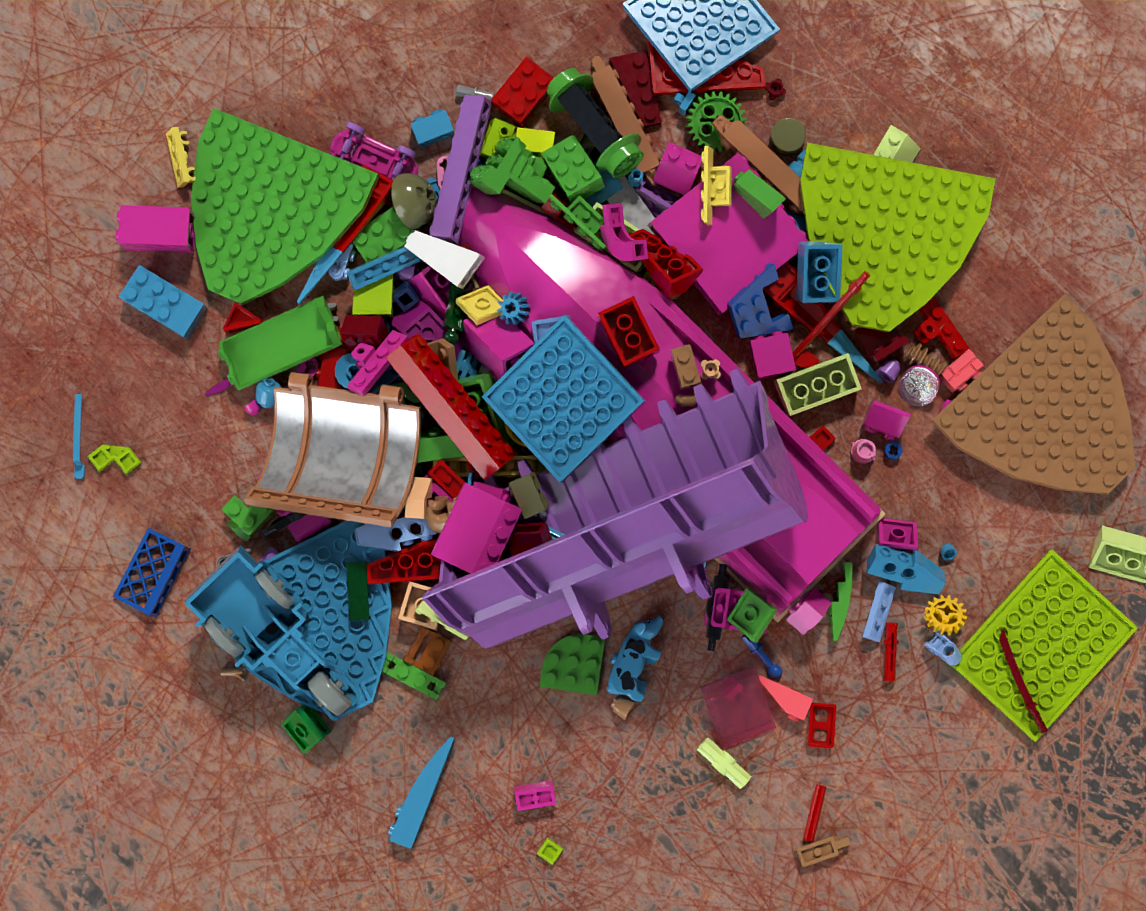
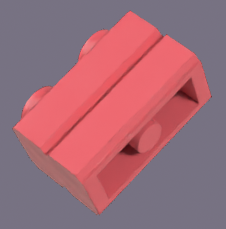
M968 349L944 369L938 377L952 393L956 390L960 392L968 385L966 383L967 380L970 378L974 380L982 373L980 369L984 365Z

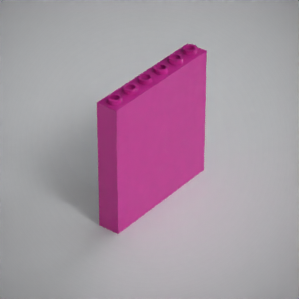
M739 152L722 165L732 167V185L736 182L734 178L741 171L745 173L749 169L760 177L757 171L750 168L747 158L740 155ZM700 182L647 226L656 237L661 239L662 243L669 247H676L677 252L684 256L688 254L703 268V272L693 284L719 316L728 309L727 303L744 286L747 287L754 281V277L756 275L759 276L766 269L765 266L768 263L775 264L777 270L798 253V243L808 241V236L804 231L799 230L795 219L791 215H787L782 203L763 219L732 186L731 206H714L712 225H707L701 219V209H704L701 191L704 190V182Z

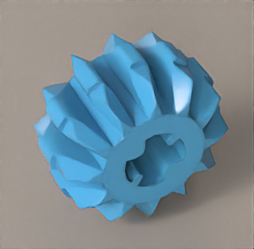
M509 292L508 295H503V301L497 302L501 305V308L497 309L498 312H502L500 318L502 320L506 319L507 324L513 323L514 325H518L519 321H526L524 315L530 314L526 311V308L531 307L530 304H525L528 298L522 297L520 292L516 294Z

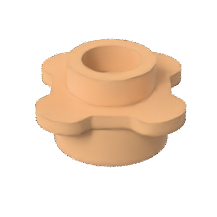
M717 359L713 361L703 360L701 362L703 369L701 377L705 380L712 377L718 379L721 376L719 372L720 362Z

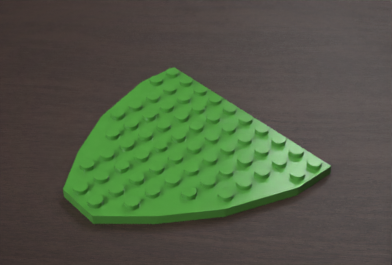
M213 108L198 141L194 170L196 180L193 181L191 206L195 214L193 224L196 249L208 290L245 305L289 282L324 257L365 211L380 175Z

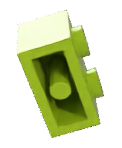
M497 118L492 119L483 140L480 157L488 159L491 155H494L497 150L495 147L500 139L515 137L516 133L514 130L516 126Z

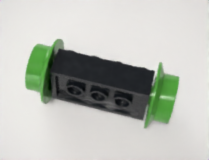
M575 68L561 72L547 87V94L551 98L549 103L550 110L554 113L567 110L602 154L596 164L599 172L609 171L613 178L627 175L643 159L644 154L639 148L641 137L635 133L623 137L619 133L615 125L607 118L603 110L588 93L594 82L590 74H580Z

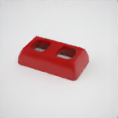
M811 703L808 734L809 747H834L835 704ZM816 710H827V721H816ZM815 729H825L827 731L825 741L814 739Z

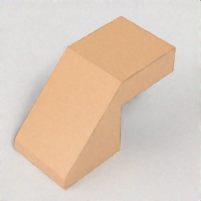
M413 478L405 504V518H426L427 499L432 498V478Z

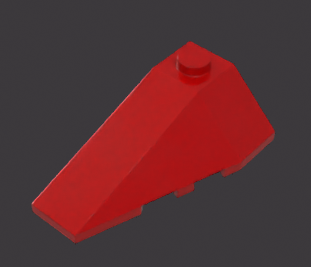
M641 229L629 234L634 240L646 239L648 259L641 260L657 287L669 300L685 293L703 272V268L688 254L684 256L677 252L676 247L665 245L661 242L660 238L650 232Z
M437 540L422 541L367 564L368 584L439 580L441 559L431 555Z

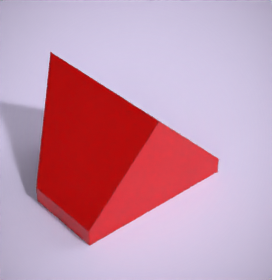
M234 302L223 330L226 334L247 330L263 321Z

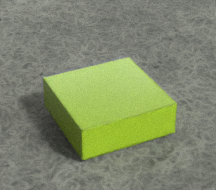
M547 837L537 855L553 865L564 848Z

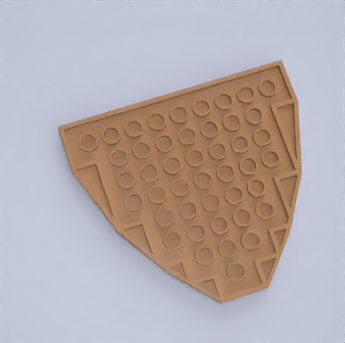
M1066 294L931 421L957 449L1012 478L1058 490L1107 495L1135 468L1132 422L1120 374L1093 321Z

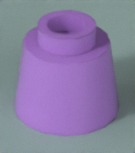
M413 264L397 271L396 278H399L400 282L410 280L419 273L418 264Z
M890 358V360H886L877 369L876 373L884 381L894 383L900 371V363Z

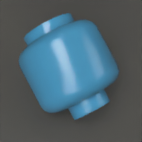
M266 378L256 386L255 399L264 408L275 406L274 387L281 386L274 379Z

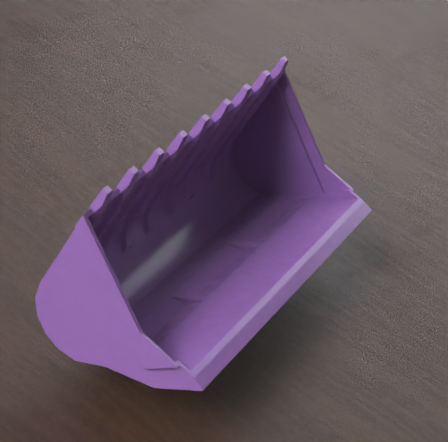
M738 368L730 371L734 392L713 400L704 386L699 384L693 387L698 405L697 408L677 416L666 399L659 401L658 408L662 422L645 430H641L633 417L630 416L623 423L626 438L607 446L603 442L562 483H559L549 470L538 475L536 474L542 487L538 489V492H544L550 508L524 519L523 515H520L516 523L547 522L549 527L565 535L473 573H468L441 560L439 583L427 590L422 599L447 626L471 636L486 649L572 615L582 634L592 632L593 626L601 639L611 637L610 629L612 627L605 602L672 575H675L680 588L682 587L685 593L688 594L696 591L698 597L701 596L703 600L712 597L703 563L808 521L807 504L802 487L769 412L767 395L761 381L749 385ZM527 459L517 462L521 477L535 472ZM493 474L484 480L486 484L502 488ZM510 494V503L517 506L518 503L516 501V498H513ZM508 543L502 552L504 556H511Z

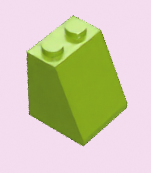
M394 273L354 290L353 315L381 316L384 321H390L394 318V300L392 298Z

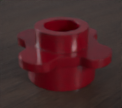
M779 78L765 84V89L768 91V97L771 100L786 94V89L783 88L782 80Z

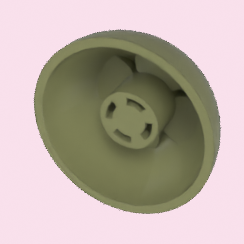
M412 173L397 175L393 180L391 190L395 211L406 227L413 230L421 228L434 215L436 208L434 189L426 179Z

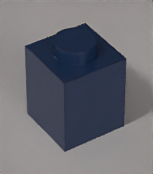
M409 279L394 289L392 296L403 312L418 303L420 296L408 282Z

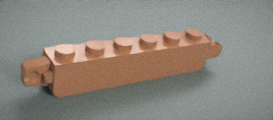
M594 56L591 61L593 68L592 77L594 79L592 87L609 120L615 125L619 133L623 137L634 133L641 137L639 148L644 156L636 168L643 172V177H646L652 187L656 186L657 183L653 182V179L661 161L660 156L657 152H653L651 148L653 143L649 135L645 136L643 129H645L641 119L637 120L634 114L636 109L632 102H628L626 98L628 96L624 86H620L617 71L615 69L612 70L610 65L606 66L601 57Z
M722 115L718 116L712 125L720 134L718 137L721 140L720 143L726 149L730 148L735 153L734 156L738 152L740 155L745 156L750 168L757 171L763 181L786 198L784 201L790 205L789 208L793 213L800 216L804 214L800 177L741 121H734L732 123Z

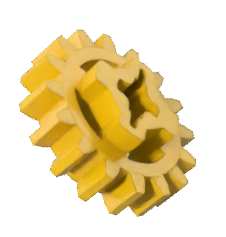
M940 595L939 599L933 597L932 602L928 601L924 614L926 615L924 620L929 621L928 627H934L933 632L940 630L941 635L947 632L950 636L952 631L957 634L959 629H963L967 620V616H965L967 610L962 609L964 604H958L957 598L951 600L950 595L947 598Z

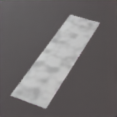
M626 177L617 178L623 189L609 197L607 201L610 204L622 203L624 220L640 230L644 229L653 234L647 225L655 217L635 192L634 188L628 184Z

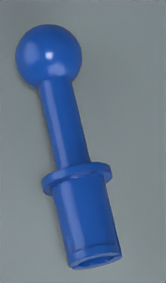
M743 634L741 639L751 650L750 653H756L767 667L768 676L774 680L779 679L783 673L782 668L777 664H773L762 650L763 643L759 641L757 643L753 642Z

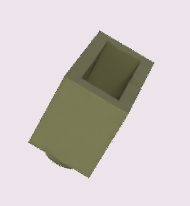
M535 472L509 483L510 494L513 498H516L517 507L522 509L520 515H523L524 519L550 508L544 492H538V489L542 487Z

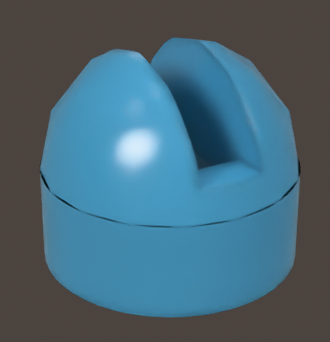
M948 543L942 545L940 549L942 558L944 560L954 559L957 555L955 547Z

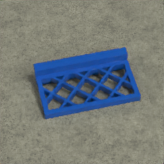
M148 528L113 597L142 611L148 616L156 618L191 548ZM153 534L157 536L159 544L150 547L148 539ZM169 543L175 545L173 552L166 555L163 545ZM160 547L162 557L153 560L151 550ZM147 552L150 561L141 564L139 557L141 553ZM164 560V569L157 572L155 562ZM151 564L154 574L144 577L142 567ZM138 569L141 578L132 581L130 575L133 570ZM155 577V587L148 590L146 580ZM142 582L145 591L136 594L133 585ZM130 586L132 596L127 598L120 596L123 588ZM146 594L147 603L143 608L138 604L137 597Z

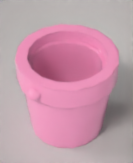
M860 439L855 443L852 442L851 456L855 462L866 464L875 460L876 447L873 442L867 439Z

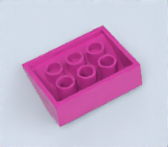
M464 482L431 555L468 573H473L498 563L522 509Z

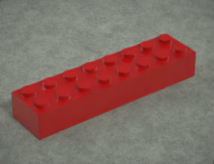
M419 333L400 344L386 357L388 362L484 480L516 455L513 448L503 439L500 432L491 424L488 417L482 413L476 402L470 398L463 386L457 382L451 371L445 367L439 356L433 352Z

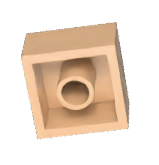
M409 581L398 619L437 630L438 622L430 621L431 618L414 611L423 601V595L431 587Z

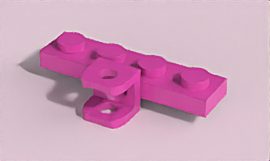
M392 330L377 350L365 343L358 344L351 355L358 361L356 365L360 370L347 385L348 389L361 396H365L390 366L386 357L400 344L409 339L408 336ZM365 350L362 354H358L359 351Z

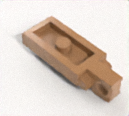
M834 835L795 849L803 868L838 856L839 853L843 852L842 848L851 845L848 836L838 838V835Z

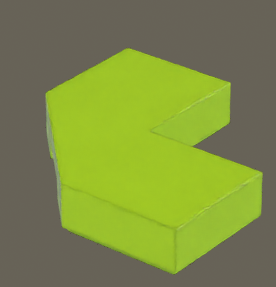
M101 445L87 456L99 472L116 461L124 473L128 475L142 464L130 447Z

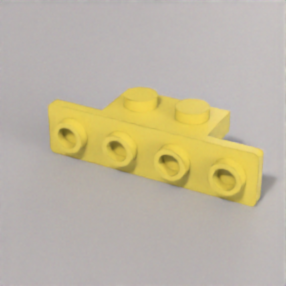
M704 146V151L702 152L704 171L701 173L702 182H704V190L701 191L704 209H701V219L705 224L712 225L713 207L731 206L732 167H713V149L710 146Z

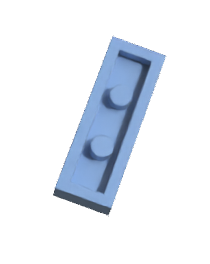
M879 581L867 624L864 628V638L880 643L896 587Z

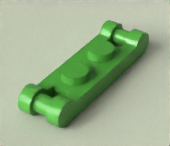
M387 652L382 672L435 700H439L441 696L439 694L442 688H445L447 685L446 682ZM391 661L396 663L393 670L388 668ZM430 682L436 684L433 691L428 689Z

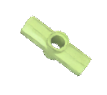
M708 737L697 748L712 763L711 765L723 776H727L740 789L752 777L736 763L737 761L725 750H721Z

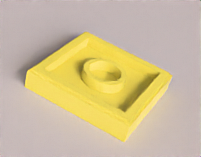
M489 286L456 298V304L476 325L502 314V312L497 311V309L501 308V305L497 302L503 300Z

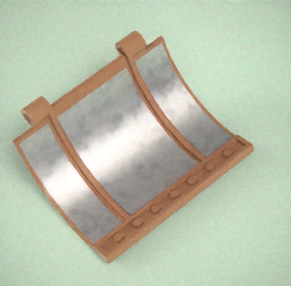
M292 372L288 380L289 388L274 387L275 416L270 450L257 484L244 497L245 504L392 527L404 507L415 474L420 444V407L402 404L404 398V389L402 387L382 385L379 395L367 393L365 396H361L349 390L313 386L312 375Z

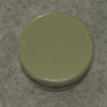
M793 118L779 120L773 126L770 133V143L773 149L782 155L797 153L803 147L806 140L804 126Z

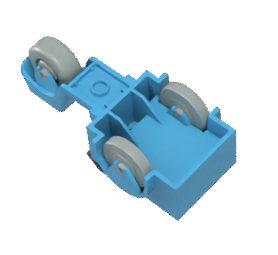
M241 545L187 596L184 604L199 618L195 626L197 628L200 625L205 627L212 641L220 649L234 657L236 667L240 666L243 662L252 671L260 663L267 668L272 666L296 691L303 692L312 698L331 720L340 719L359 700L360 692L355 683L332 660L321 658L301 638L303 633L299 626L303 622L308 624L311 619L307 615V611L302 607L303 601L298 593L273 567L263 560L258 563Z

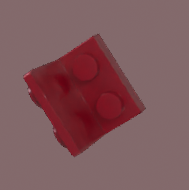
M862 327L854 332L855 337L874 365L909 342L906 335L901 337L896 328L890 332Z

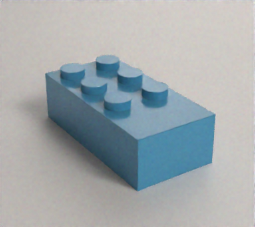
M141 265L137 267L119 295V298L187 340L208 309L202 302Z

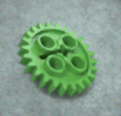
M713 91L711 97L705 93L704 100L698 97L697 101L699 104L692 103L694 109L688 110V113L692 116L686 117V120L691 122L686 127L691 128L687 134L694 135L691 141L697 140V147L701 145L710 146L713 152L717 149L718 153L722 152V148L726 152L729 151L720 143L721 140L718 138L720 134L712 125V121L720 115L723 116L724 110L731 113V118L727 119L730 122L746 121L747 118L741 116L745 110L738 109L742 104H734L736 98L729 100L730 94L723 97L720 91L718 96H716ZM704 108L712 109L713 115L707 116ZM700 119H704L711 122H701ZM702 126H707L710 129L709 135L702 132Z

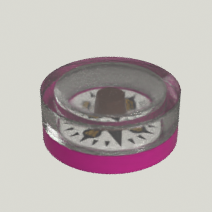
M916 365L907 369L899 382L900 395L907 403L914 406H925L931 403L940 388L937 374L931 368L923 365Z

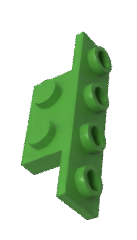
M552 194L549 196L552 201L550 205L557 212L561 210L565 214L563 217L571 225L575 223L579 227L577 231L586 238L588 236L593 240L591 244L598 251L600 249L604 252L608 250L606 245L595 236L600 231V225H604V218L580 195L568 208Z

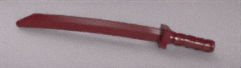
M1001 630L999 641L1016 685L1026 704L1025 709L1029 710L1038 729L1043 734L1048 729L1036 708L1037 703L1033 702L1024 683L1005 631Z

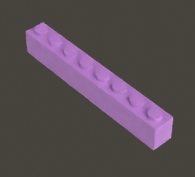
M464 95L463 102L460 105L459 119L456 121L455 135L451 142V151L447 157V167L443 174L442 188L438 194V204L434 210L433 224L430 227V236L452 244H458L472 189V184L469 183L470 173L477 167L492 104L485 96Z

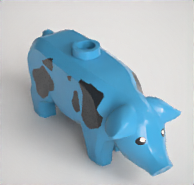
M660 615L652 620H639L635 622L630 632L622 641L618 653L614 652L610 662L613 666L608 676V693L628 695L632 700L638 702L643 700L647 681H641L637 677L643 671L645 663L655 665L656 660L658 661L662 651L656 650L650 643V640L658 634L663 624Z

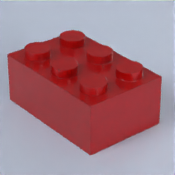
M526 56L491 99L492 107L522 128L548 96L547 87L554 77Z
M634 296L598 313V319L623 370L659 353L660 348Z

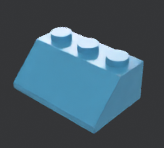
M819 241L798 243L796 299L802 303L838 302L841 287L842 244ZM829 281L835 291L836 297L829 288Z

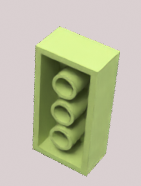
M849 353L774 380L787 416H792L862 389Z

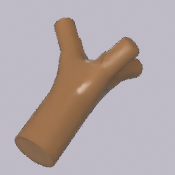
M245 666L222 668L221 676H235L245 681L246 678L241 674H244L246 668Z

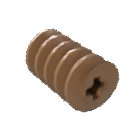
M914 343L903 357V361L910 359V366L914 363L927 366L939 376L947 362L944 361L939 364L940 357L933 359V352L927 355L928 348L921 350L922 344L919 343L914 346Z

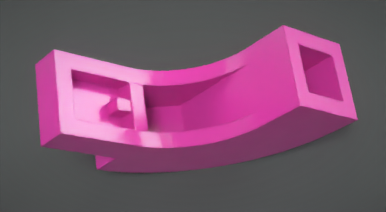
M622 203L602 205L604 225H600V231L610 253L622 261L648 259L646 239L634 240L626 231Z

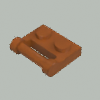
M420 625L419 633L408 654L404 656L403 661L434 676L451 641ZM427 635L431 639L420 660L417 661L414 658Z

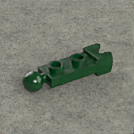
M452 282L449 286V299L443 328L449 330L445 333L444 339L452 345L458 343V334L464 330L463 321L467 315L456 304V298L473 292L474 284L472 282L463 289L457 287Z

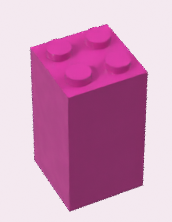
M120 205V211H117L119 230H116L115 238L126 251L194 253L195 233L193 218L195 214L190 208Z
M500 316L476 325L470 318L463 321L466 348L489 372H492L497 380L535 344L517 325L513 323L507 324L506 319L502 320Z

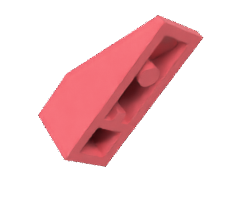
M761 675L757 676L756 679L780 708L788 714L787 718L796 722L799 719L805 720L813 701L812 698Z

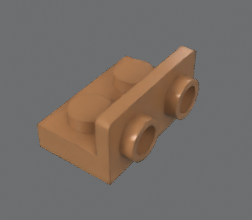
M443 338L427 343L458 381L455 346Z

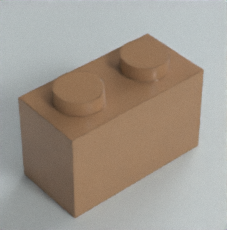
M691 345L671 349L670 355L680 390L693 388L701 384Z

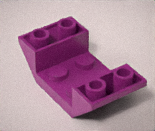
M421 300L407 311L403 312L402 310L388 322L395 331L407 335L409 339L419 333L427 343L444 339L445 333L449 331L443 328L444 322ZM460 341L454 345L456 360L461 349L466 351Z

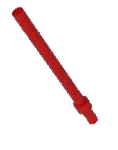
M864 271L856 281H853L848 286L849 289L792 352L794 360L804 352L854 294H858L862 289L861 286L871 276L867 271Z

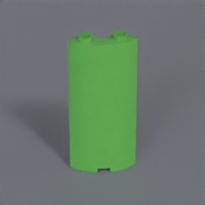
M324 297L316 298L220 341L218 354L221 360H225L229 366L227 377L231 385H235L239 391L343 345L338 327L334 323V317Z

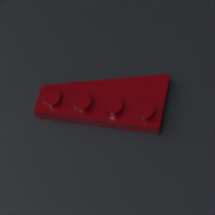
M646 50L609 58L644 128L662 124L657 99L652 94L651 73Z

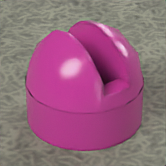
M254 399L244 409L248 414L256 415L260 412L261 406Z

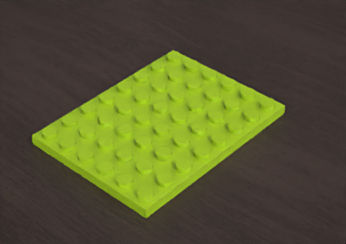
M1050 549L959 649L962 655L960 663L951 666L1032 741L1036 742L1042 734L1029 710L1025 709L1026 704L1016 685L999 641L1001 630L1005 631L1024 683L1033 702L1037 703L1036 708L1048 729L1138 627L1054 550Z

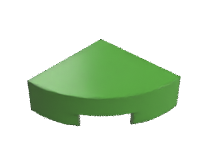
M232 519L228 522V526L241 539L247 542L251 538Z

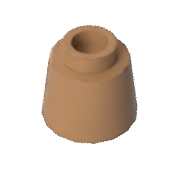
M621 696L614 699L611 707L614 713L626 721L636 702Z

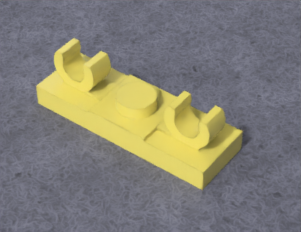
M172 127L166 133L177 188H181L196 180L195 177L189 175V172H193L195 168H187L188 155L184 151V147L189 144V141L181 139V136L187 135V131L179 132V127Z

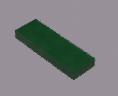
M346 562L350 621L370 620L367 562Z

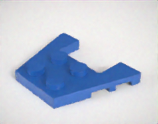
M771 262L765 266L766 269L759 276L756 275L754 277V281L747 287L744 286L727 303L737 337L739 338L793 329L788 313L784 312L773 319L770 317L762 289L779 279L775 264Z

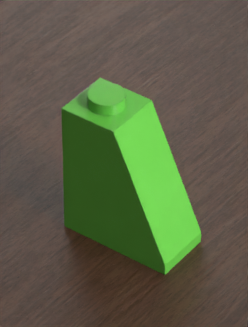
M749 169L745 173L741 171L734 178L736 182L732 187L763 219L770 215L786 199Z

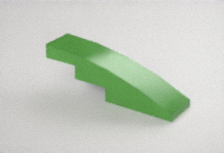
M852 562L842 563L843 582L835 583L836 602H832L829 607L831 641H838L845 623L852 588Z

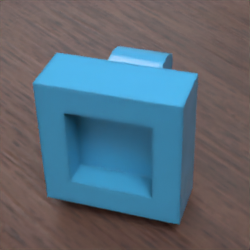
M688 92L686 97L680 93H677L674 103L680 106V114L686 116L688 110L692 107V103L695 102V95L691 92Z

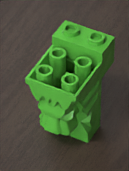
M518 137L500 139L495 147L497 150L494 155L487 159L486 165L475 167L470 173L469 183L485 194H500L504 186L507 185L531 203H546L555 189V186L543 178L547 169L545 160L534 156L531 151L525 149L526 145Z

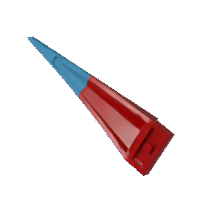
M364 164L362 165L363 168L380 175L366 209L328 253L317 261L297 300L298 304L304 301L386 203V199L392 190L393 180Z
M787 261L777 271L779 279L763 287L762 290L776 306L788 313L809 331H812L828 311L821 302L802 303L796 299L797 270ZM832 319L817 337L841 355L849 353L853 364L878 383H882V379L852 344L835 320Z

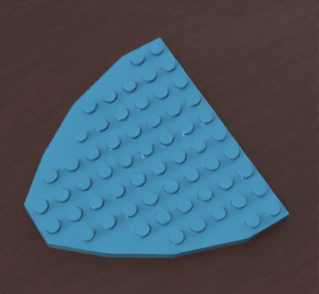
M345 521L265 560L293 587L303 601L302 607L307 611L311 621L308 624L303 622L299 626L303 633L301 638L321 658L332 660L355 683L359 690V700L343 716L374 702L386 660L392 614L390 583L368 584L370 620L350 621L346 562L366 561L369 564L386 557L384 549L357 545L354 530L365 524L354 521ZM244 662L242 663L252 675L292 700L326 714L312 698L303 692L296 691L272 666L267 668L260 663L252 671Z

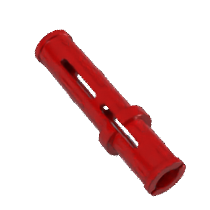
M886 622L885 640H883V644H885L883 680L896 681L897 644H899V640H897L898 623Z

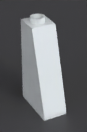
M416 230L408 236L407 243L405 244L407 249L461 289L465 287L485 259L484 256L477 252Z

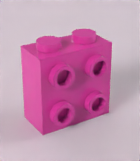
M782 331L771 333L770 337L765 338L764 335L753 337V340L749 342L757 380L790 374L796 371L788 333L783 334Z

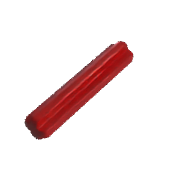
M817 784L815 786L803 840L813 842L826 792V786Z

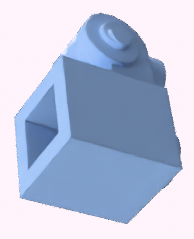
M352 244L336 261L337 265H333L329 269V275L332 280L341 281L342 279H348L347 271L350 270L348 266L350 262H354L356 257V251H354L355 248Z

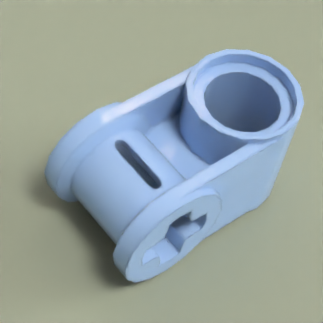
M939 630L935 632L936 634L929 642L924 643L933 654L949 665H957L962 659L961 652L957 646L944 634L941 635Z

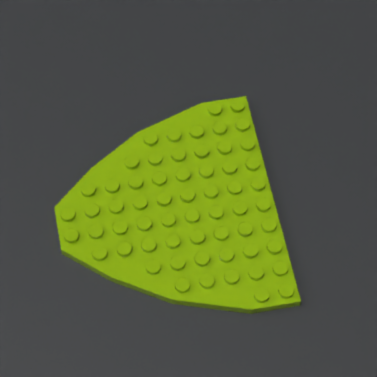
M807 142L800 177V187L808 241L842 244L840 298L849 289L848 286L853 281H856L864 271L871 275L861 286L862 289L858 294H854L841 309L849 323L853 326L890 332L923 307L964 262L989 216L996 178ZM829 281V288L836 297L835 291Z

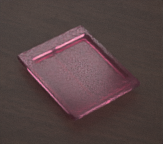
M755 666L700 686L722 749L776 728Z

